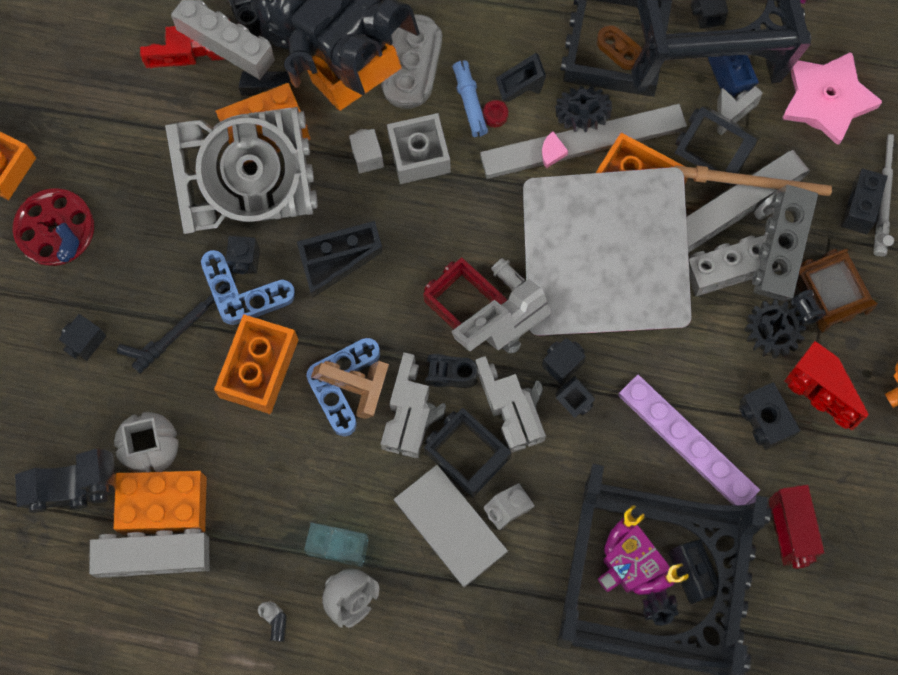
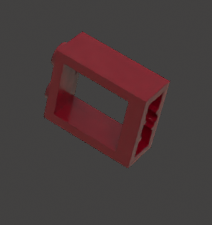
M462 257L456 263L454 261L450 262L443 270L444 274L438 280H431L424 288L425 292L423 293L424 302L453 330L462 323L436 299L461 275L480 291L490 303L495 300L502 305L507 301L498 290Z
M802 485L779 489L769 499V505L771 507L783 566L792 565L793 569L809 567L811 563L817 562V557L824 554L809 486Z

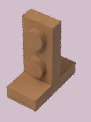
M325 361L314 367L311 377L361 395L355 416L367 419L374 416L389 364L381 361L371 364L365 379L363 373L358 371L346 372L341 370L338 364Z

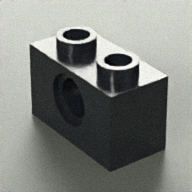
M863 168L860 170L853 182L841 227L862 234H868L876 222L888 178L887 175Z
M774 382L744 395L739 402L741 415L746 421H750L754 429L752 430L753 437L758 445L764 447L765 451L794 438L800 432ZM761 413H769L773 418V423L765 422L761 418Z

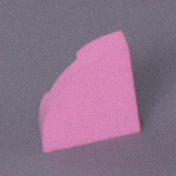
M554 132L547 136L542 147V161L546 168L568 155V150Z

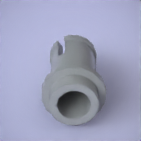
M501 258L491 268L494 272L493 276H498L513 291L523 284L525 279L509 265V260L505 261Z

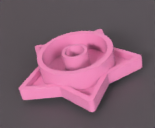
M848 53L825 65L797 61L790 70L796 94L787 107L783 119L805 122L811 127L822 130L835 144L839 145L851 120L879 108L882 101L858 82L852 53Z

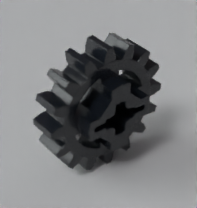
M580 86L577 91L574 88H570L569 94L563 92L562 98L557 99L555 108L558 123H564L565 129L572 126L574 132H577L579 128L583 129L584 132H588L590 127L598 130V124L605 126L606 119H611L612 101L609 100V94L603 95L602 89L594 91V86H590L588 90Z
M774 299L769 306L765 300L762 302L761 308L755 306L752 310L753 315L749 314L746 319L750 324L746 325L744 331L751 333L746 340L747 342L754 341L756 343L753 347L754 351L759 348L763 349V357L768 352H771L773 359H776L781 352L785 358L789 355L790 350L795 352L799 347L797 343L801 344L805 338L801 334L804 333L806 327L799 325L803 318L802 316H795L796 307L791 310L787 308V301L780 306L778 305V300ZM775 313L772 316H767L766 314ZM776 322H778V324H777V327H778V328H777V332L775 333L774 336H772V334H773V332H774V331H773V326L775 325ZM780 341L784 343L781 345H774L775 343Z

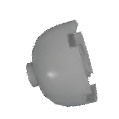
M347 569L332 575L327 580L323 592L322 603L326 614L341 628H343L342 625L348 628L356 625L372 609L367 606L371 599L377 600L379 595L378 582L368 574L357 569Z

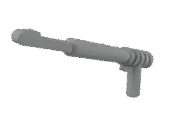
M892 134L887 136L885 168L882 169V174L887 175L888 178L879 207L878 221L876 222L874 255L886 256L888 246L894 242V238L889 235V212L893 177L891 165L894 135Z

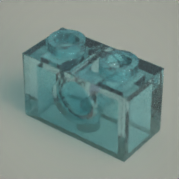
M311 523L304 551L308 556L363 567L369 539L367 534Z

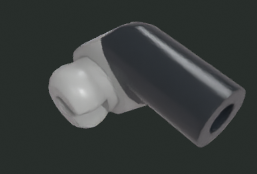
M270 601L261 603L258 607V614L272 626L270 641L284 642L287 622L286 614L276 603Z

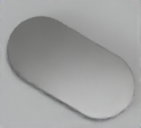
M414 15L420 32L418 36L399 27L391 35L392 45L396 49L402 69L381 82L385 98L398 108L411 109L422 105L432 92L442 45V34L435 22L424 15Z

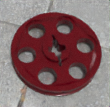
M47 189L30 196L19 207L13 221V236L19 249L30 260L46 266H58L69 263L61 262L57 258L56 254L62 239L55 231L56 228L52 232L48 228L49 226H54L55 222L58 226L66 223L79 239L76 255L69 262L75 260L87 249L94 233V219L90 209L78 195L64 189ZM58 198L67 199V204L64 208H54V203ZM33 206L42 207V212L36 217L29 216V210ZM76 214H85L86 218L83 223L79 225L72 223V219ZM31 229L35 231L32 240H22V234L26 230ZM44 246H53V252L50 256H40V251Z

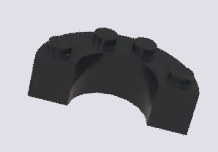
M96 448L77 454L76 465L61 468H33L15 474L17 507L29 508V512L39 513L46 511V508L70 506L71 509H82L87 507L88 502L103 503L108 501V496L116 491L113 454L107 450Z

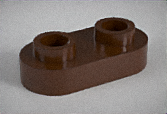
M605 26L598 33V48L621 68L631 70L642 51L641 47L615 26ZM607 40H611V41H613L614 43H613V44H607L606 41H607ZM629 56L633 60H626L624 57Z

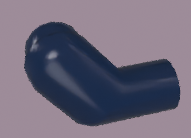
M62 223L55 229L62 239L56 255L61 262H69L76 255L79 240L66 223Z

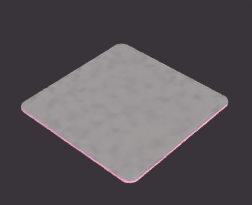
M672 167L531 178L525 182L523 198L526 278L542 289L551 310L549 316L530 329L531 333L537 336L671 329L683 328L690 323L691 300L684 175L680 169Z

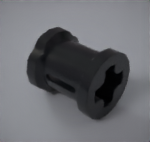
M813 290L804 291L790 301L792 306H796L801 314L804 326L814 324L826 315L825 311L819 308L813 298Z

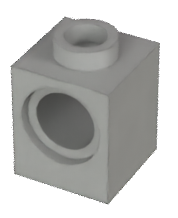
M362 129L356 131L353 135H349L359 174L384 167L374 129Z

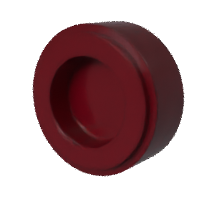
M498 100L488 102L483 108L485 123L490 127L503 126L508 120L506 104Z

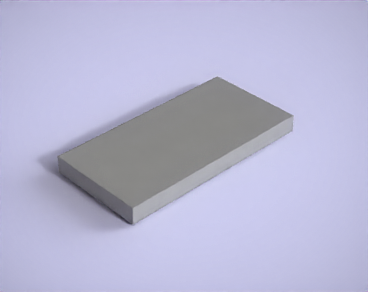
M438 465L394 498L395 503L463 588L508 553L507 549Z

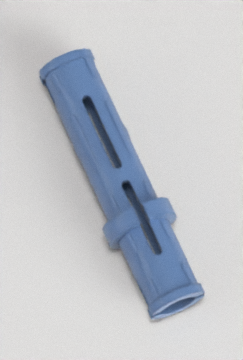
M461 61L456 62L452 66L458 83L456 89L461 94L472 136L478 137L477 132H479V136H483L488 133V128L486 127L477 97V84L472 80L468 62L463 61V66Z

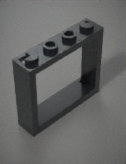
M574 0V5H578L577 12L572 11L569 27H574L573 33L567 34L565 49H569L568 57L563 56L560 69L565 71L564 82L654 97L660 69L647 91L636 93L632 74L575 64L587 0ZM595 0L637 7L636 0ZM657 0L666 34L672 0Z

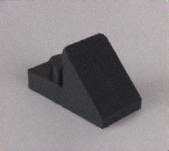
M539 54L531 55L496 77L503 101L510 102L528 90L537 94L541 93L546 74Z

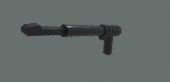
M224 282L216 292L223 294L226 290L229 291L231 286L229 283ZM211 294L204 302H200L159 341L155 343L150 341L142 350L119 344L117 354L136 359L137 361H134L131 366L141 374L144 372V369L150 366L149 364L155 361L154 359H158L168 346L208 310V307L215 301L213 295Z

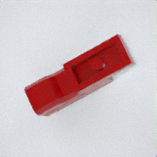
M175 26L166 27V45L151 44L140 47V56L146 68L196 65V56H208L212 61L226 60L177 31Z

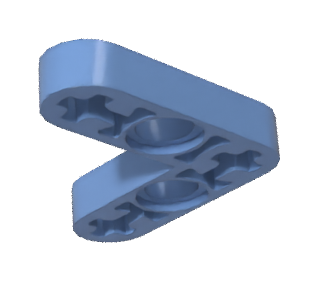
M215 250L208 251L201 259L202 269L222 320L227 324H239L243 314L255 318L288 306L294 300V287L286 280H278L239 294L222 253ZM210 259L219 262L217 265L220 275L215 276L212 266H208ZM221 281L229 283L231 286L230 290L225 294L216 292L215 287L217 283ZM279 288H283L284 291L289 290L287 298L282 299L281 295L273 297L274 303L270 304L269 296L266 292L270 291L272 297L278 294ZM255 296H261L264 298L265 304L262 308L255 309L251 307L250 300ZM241 301H245L248 313H244V308L236 311L235 317H231L230 314L225 315L228 312L229 306L238 309L242 307Z
M370 338L362 339L310 366L307 371L308 382L333 430L340 436H349L355 431L357 425L355 416L341 389L323 381L319 382L317 379L312 380L314 379L311 377L314 367L325 361L337 363L343 357L351 361V366L345 370L346 372H359L377 362L380 357V349L377 342ZM365 346L369 349L374 348L371 357L364 354L358 357L360 363L356 364L354 356L351 354L355 351L356 356H359L363 353ZM327 394H337L339 402L335 406H327L324 403V398ZM341 410L345 420L351 419L348 422L349 427L347 429H344L342 426L337 427L340 421L336 412Z

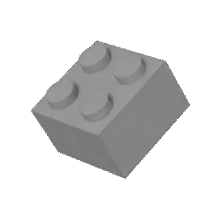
M438 113L387 124L388 137L400 184L451 173L450 157Z

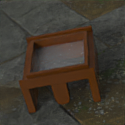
M837 249L825 253L820 260L814 262L813 259H809L801 263L796 284L801 293L813 290V298L819 308L825 311L826 315L816 322L821 333L826 332L832 324L840 321L843 323L851 321L859 313L870 314L878 305L870 296L848 254V249L839 252Z

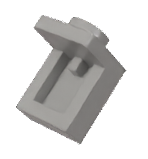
M518 483L495 495L484 506V509L489 519L500 530L510 521L530 511L534 504Z

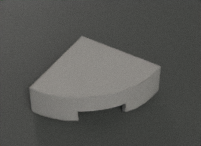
M773 195L754 211L753 214L758 220H762L773 213L774 207L771 206Z

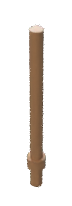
M675 165V168L683 172L685 178H693L695 182L706 183L708 180L777 190L788 184L816 192L818 195L830 196L832 193V186L708 170V167L698 165L695 168Z

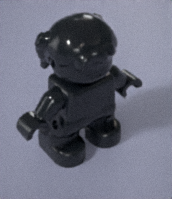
M255 0L256 14L260 21V35L269 41L270 44L289 50L290 55L286 58L284 66L292 85L296 88L301 84L298 76L301 72L310 70L312 74L318 73L311 56L312 53L326 62L345 87L364 95L365 91L358 72L376 55L379 57L383 55L381 49L385 44H393L391 35L399 27L416 36L420 34L411 6L399 0Z

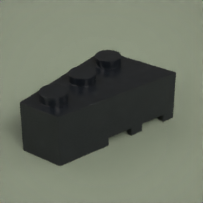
M375 221L297 241L312 298L382 253V245Z

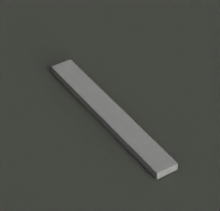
M680 104L606 121L605 126L598 124V130L590 127L588 132H584L583 129L579 128L577 132H574L573 129L557 133L556 136L568 150V155L559 161L611 149L620 133L640 142L685 131L687 125ZM547 136L480 152L486 178L489 179L544 165L542 161V147Z

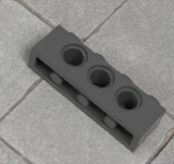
M788 184L775 191L771 206L774 207L772 217L768 218L765 226V232L768 233L766 243H763L759 250L760 267L756 269L752 279V284L755 285L753 293L781 301L793 298L818 193ZM786 210L793 214V223L785 218ZM779 236L787 240L788 246L786 249L779 245ZM773 262H776L780 265V275H777L773 272Z

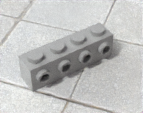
M182 0L171 14L177 31L259 80L275 61L269 41L261 36L257 38L241 24L235 25L230 22L223 13L219 11L215 13L208 9L207 5L201 0Z
M768 233L757 238L755 236H748L735 245L730 246L729 243L720 245L714 249L715 251L706 254L704 251L692 254L688 259L689 281L695 296L753 279V275L756 269H759L761 263L759 250L761 245L766 243ZM779 236V245L786 249L788 246L787 240ZM773 262L772 264L773 272L781 270L778 263Z
M186 529L184 534L173 535V531H157L156 536H145V533L134 532L128 533L127 538H117V535L103 534L99 535L97 540H90V575L96 578L209 571V537L205 533H201L200 529Z

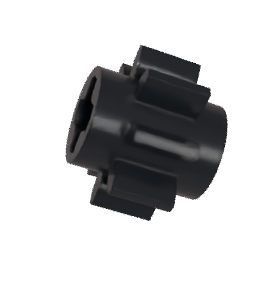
M665 589L662 592H650L651 594H648L647 599L642 600L645 619H653L654 624L660 626L671 623L674 616L679 615L676 596L671 595L668 597Z

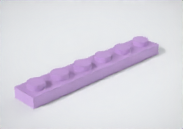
M639 375L619 393L618 396L732 505H745L760 491L754 483Z

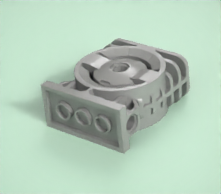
M298 106L236 115L219 122L214 127L204 120L165 125L184 234L217 228L226 216L243 222L281 219L290 216L297 217V215L305 214L312 215L313 209H317L316 190L311 191L310 182L314 180L312 164L307 165L306 156L310 154L308 138H303L302 129L306 127L304 111L299 112ZM256 124L262 126L264 136L276 143L285 161L284 178L278 189L272 194L274 205L269 207L267 192L273 188L279 178L281 169L280 159L271 144L258 138ZM230 126L233 129L234 142L226 148L222 155L220 171L225 184L233 192L244 197L245 210L241 209L239 198L230 194L224 188L217 174V157L222 146L229 140L228 127ZM202 128L209 132L206 138L203 136ZM201 146L196 159V172L190 169L186 147ZM247 160L255 161L258 166L257 172L254 174L246 173L243 168L244 162ZM193 179H197L200 191L207 202H194ZM216 210H217L219 213L222 214V215L220 216V218L218 219V221H217Z

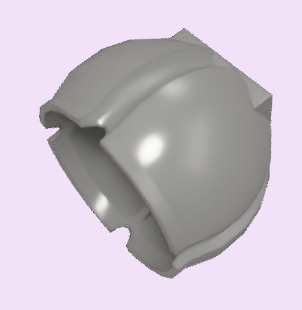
M143 412L141 416L131 415L123 421L116 432L114 446L118 448L116 456L120 463L133 473L152 472V470L162 472L171 465L177 455L179 441L175 438L177 434L176 429L168 419L158 413ZM153 428L157 447L134 453L131 433Z

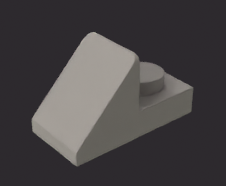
M755 86L749 92L743 91L734 99L722 88L718 97L717 112L737 123L759 104L763 93ZM717 124V132L720 135L727 131L726 128Z

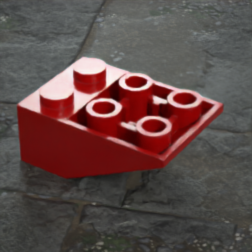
M816 341L784 380L791 391L798 395H804L811 400L814 408L821 412L826 411L834 417L835 423L842 428H849L852 431L869 415L839 358Z

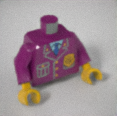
M636 506L630 507L625 512L624 518L610 531L604 547L606 557L603 561L609 570L600 576L598 581L606 592L611 591L620 584L627 593L633 591L638 595L651 594L650 592L652 591L654 593L662 592L664 589L672 586L674 582H682L688 578V574L681 578L677 576L676 570L678 567L683 566V564L669 567L637 525L643 520L644 513L638 519H634L631 511Z

